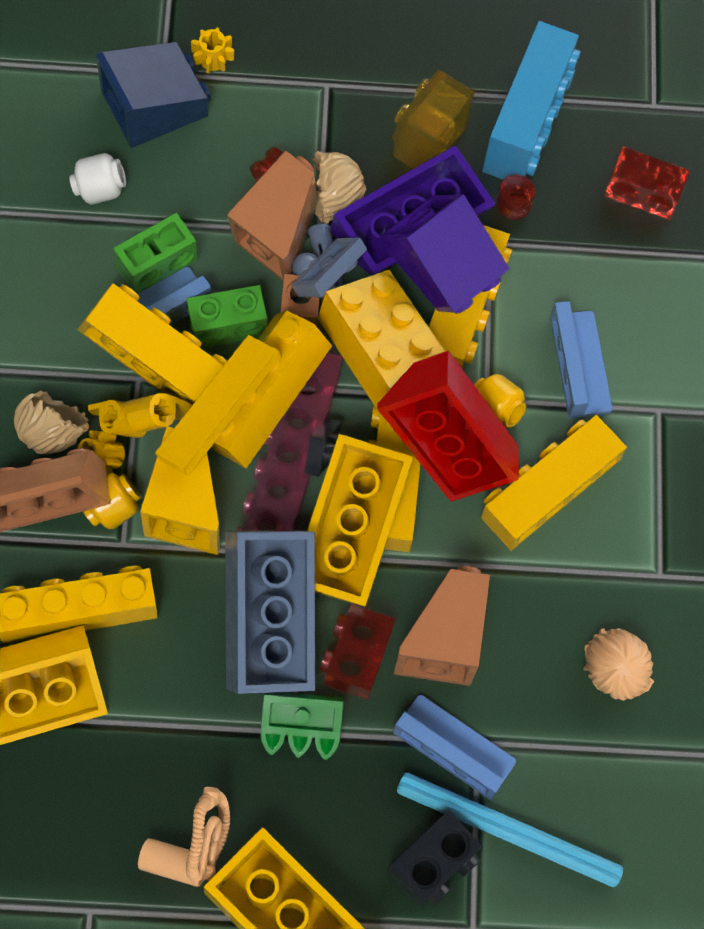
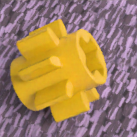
M218 27L215 30L207 31L201 29L199 41L191 40L194 65L201 64L206 69V73L218 70L224 72L226 60L234 61V49L231 48L232 36L225 37Z
M89 431V438L83 439L78 446V449L91 450L105 461L106 474L113 473L112 469H118L125 458L123 445L119 441H115L116 435L107 434L104 431Z

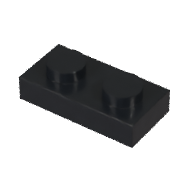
M327 418L310 437L304 470L305 474L319 477L329 466L338 435L345 436V434L340 433L341 420Z

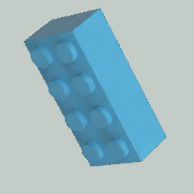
M538 21L491 133L482 172L519 186L523 185L527 174L534 175L541 157L542 148L546 146L554 118L558 117L564 101V94L569 89L576 71L575 67L581 51L575 49L579 35Z

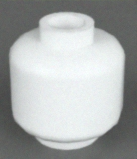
M101 153L78 160L75 164V174L70 175L73 193L75 196L81 195L83 200L90 205L118 198L122 187L126 186V176L120 160L113 159L108 153Z

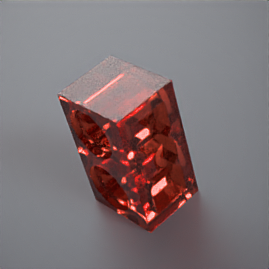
M622 146L604 196L671 220L681 198L690 170Z
M354 604L350 605L347 615L340 613L333 631V635L339 637L334 651L326 650L320 668L321 672L326 673L324 685L369 700L396 619ZM357 626H365L371 630L373 636L367 640H359L352 634V630ZM346 661H351L359 666L360 672L355 676H346L340 671L339 666Z

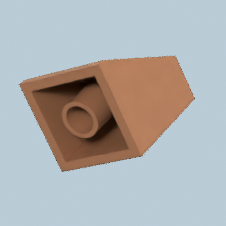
M285 151L227 214L234 242L283 281L284 274H294L292 269L293 262L302 253L308 234L307 230L310 227L318 202L314 168L306 159L301 156L295 158Z
M469 566L459 567L458 570L450 569L401 644L393 674L467 686L471 685L479 667L490 575L481 574V570Z

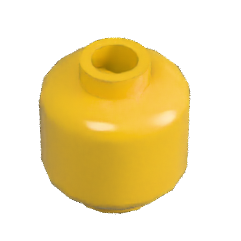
M500 374L491 375L486 379L481 378L474 384L505 428H511L521 420L526 411L525 394L521 388Z
M107 473L111 504L83 511V513L93 526L101 523L107 529H115L138 512L139 506L137 501L141 499V496L125 474L118 476L115 473Z

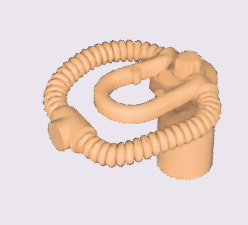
M204 787L203 795L194 809V828L192 829L193 837L191 838L190 850L148 838L140 851L138 859L139 870L196 887L201 886L205 880L210 881L215 876L216 861L223 850V842H226L225 838H227L229 833L230 810L225 794L217 788ZM217 806L219 817L211 816L204 827L206 812Z

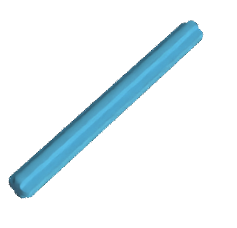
M410 773L402 775L397 792L404 797L443 814L449 810L459 821L608 886L616 887L621 880L623 867L617 863Z

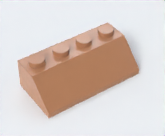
M74 449L69 451L67 456L57 459H36L31 462L30 466L18 469L14 467L0 469V532L111 504L105 461L88 449Z

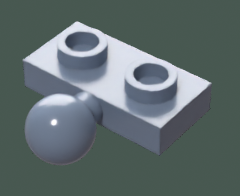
M337 238L319 257L312 253L298 255L292 266L294 275H301L292 284L299 297L321 298L325 296L326 291L334 289V283L343 274L355 268L358 264L357 259L367 250L361 238Z

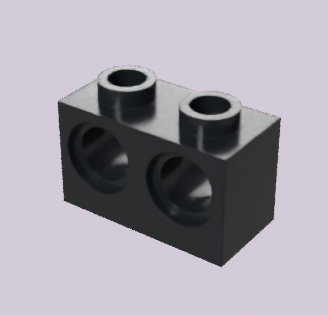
M448 810L389 867L388 873L420 907H423L428 901L435 906L452 889L447 882L454 875L459 873L462 877H465L481 861L476 854L483 845ZM446 839L457 840L462 846V855L456 858L447 856L442 850V842ZM419 866L429 868L433 873L434 882L428 886L417 884L412 876L413 869Z

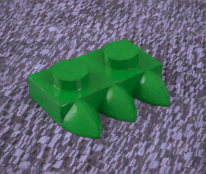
M290 692L264 693L261 740L269 755L276 753L283 744L285 735H288L290 748L296 757L300 758L308 750L312 738H315V744L321 757L324 760L330 758L336 751L340 741L343 697Z

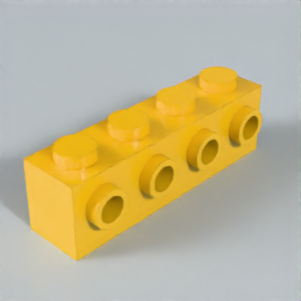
M128 566L120 569L118 574L106 576L99 572L87 573L80 576V580L64 582L62 579H51L42 582L41 587L25 589L24 586L6 587L0 593V640L3 645L32 640L84 625L85 631L157 619L158 615L150 568L142 569L140 566Z

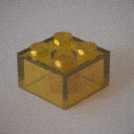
M439 69L430 80L425 78L415 92L416 98L410 105L405 103L395 117L394 122L397 123V128L392 136V140L395 141L393 156L414 169L450 149L467 129L474 91Z

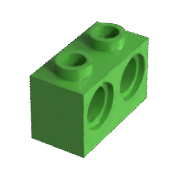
M177 213L113 248L116 269L129 288L137 294L197 261L196 240Z
M260 285L186 298L191 334L202 343L201 349L244 341L248 335L259 338L267 327V314Z

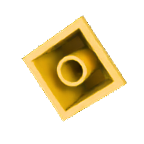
M166 426L162 443L174 428ZM207 453L189 476L160 461L157 457L140 511L145 537L218 555L220 550L219 522Z

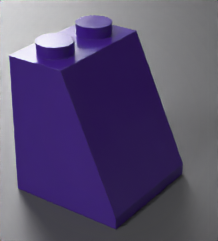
M464 194L431 196L377 237L384 249L438 312L458 314L465 311L473 304L472 298L481 291L486 292L496 287L501 282L500 276L510 269Z

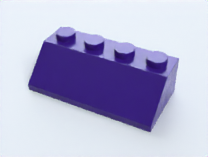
M455 145L335 213L331 224V233L335 239L361 238L367 250L357 259V265L370 275H375L396 264V261L380 244L377 237L431 196L464 194L477 216L493 208L495 202Z

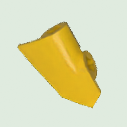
M157 393L124 402L107 400L88 405V411L92 415L99 416L100 427L105 433L141 438L147 431L165 428L166 426L169 427L174 420H181L192 405L175 396Z

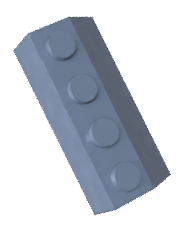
M225 531L226 689L237 694L315 691V532Z

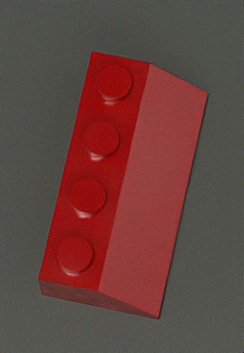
M449 350L414 362L377 403L378 411L450 502L519 480L518 444Z

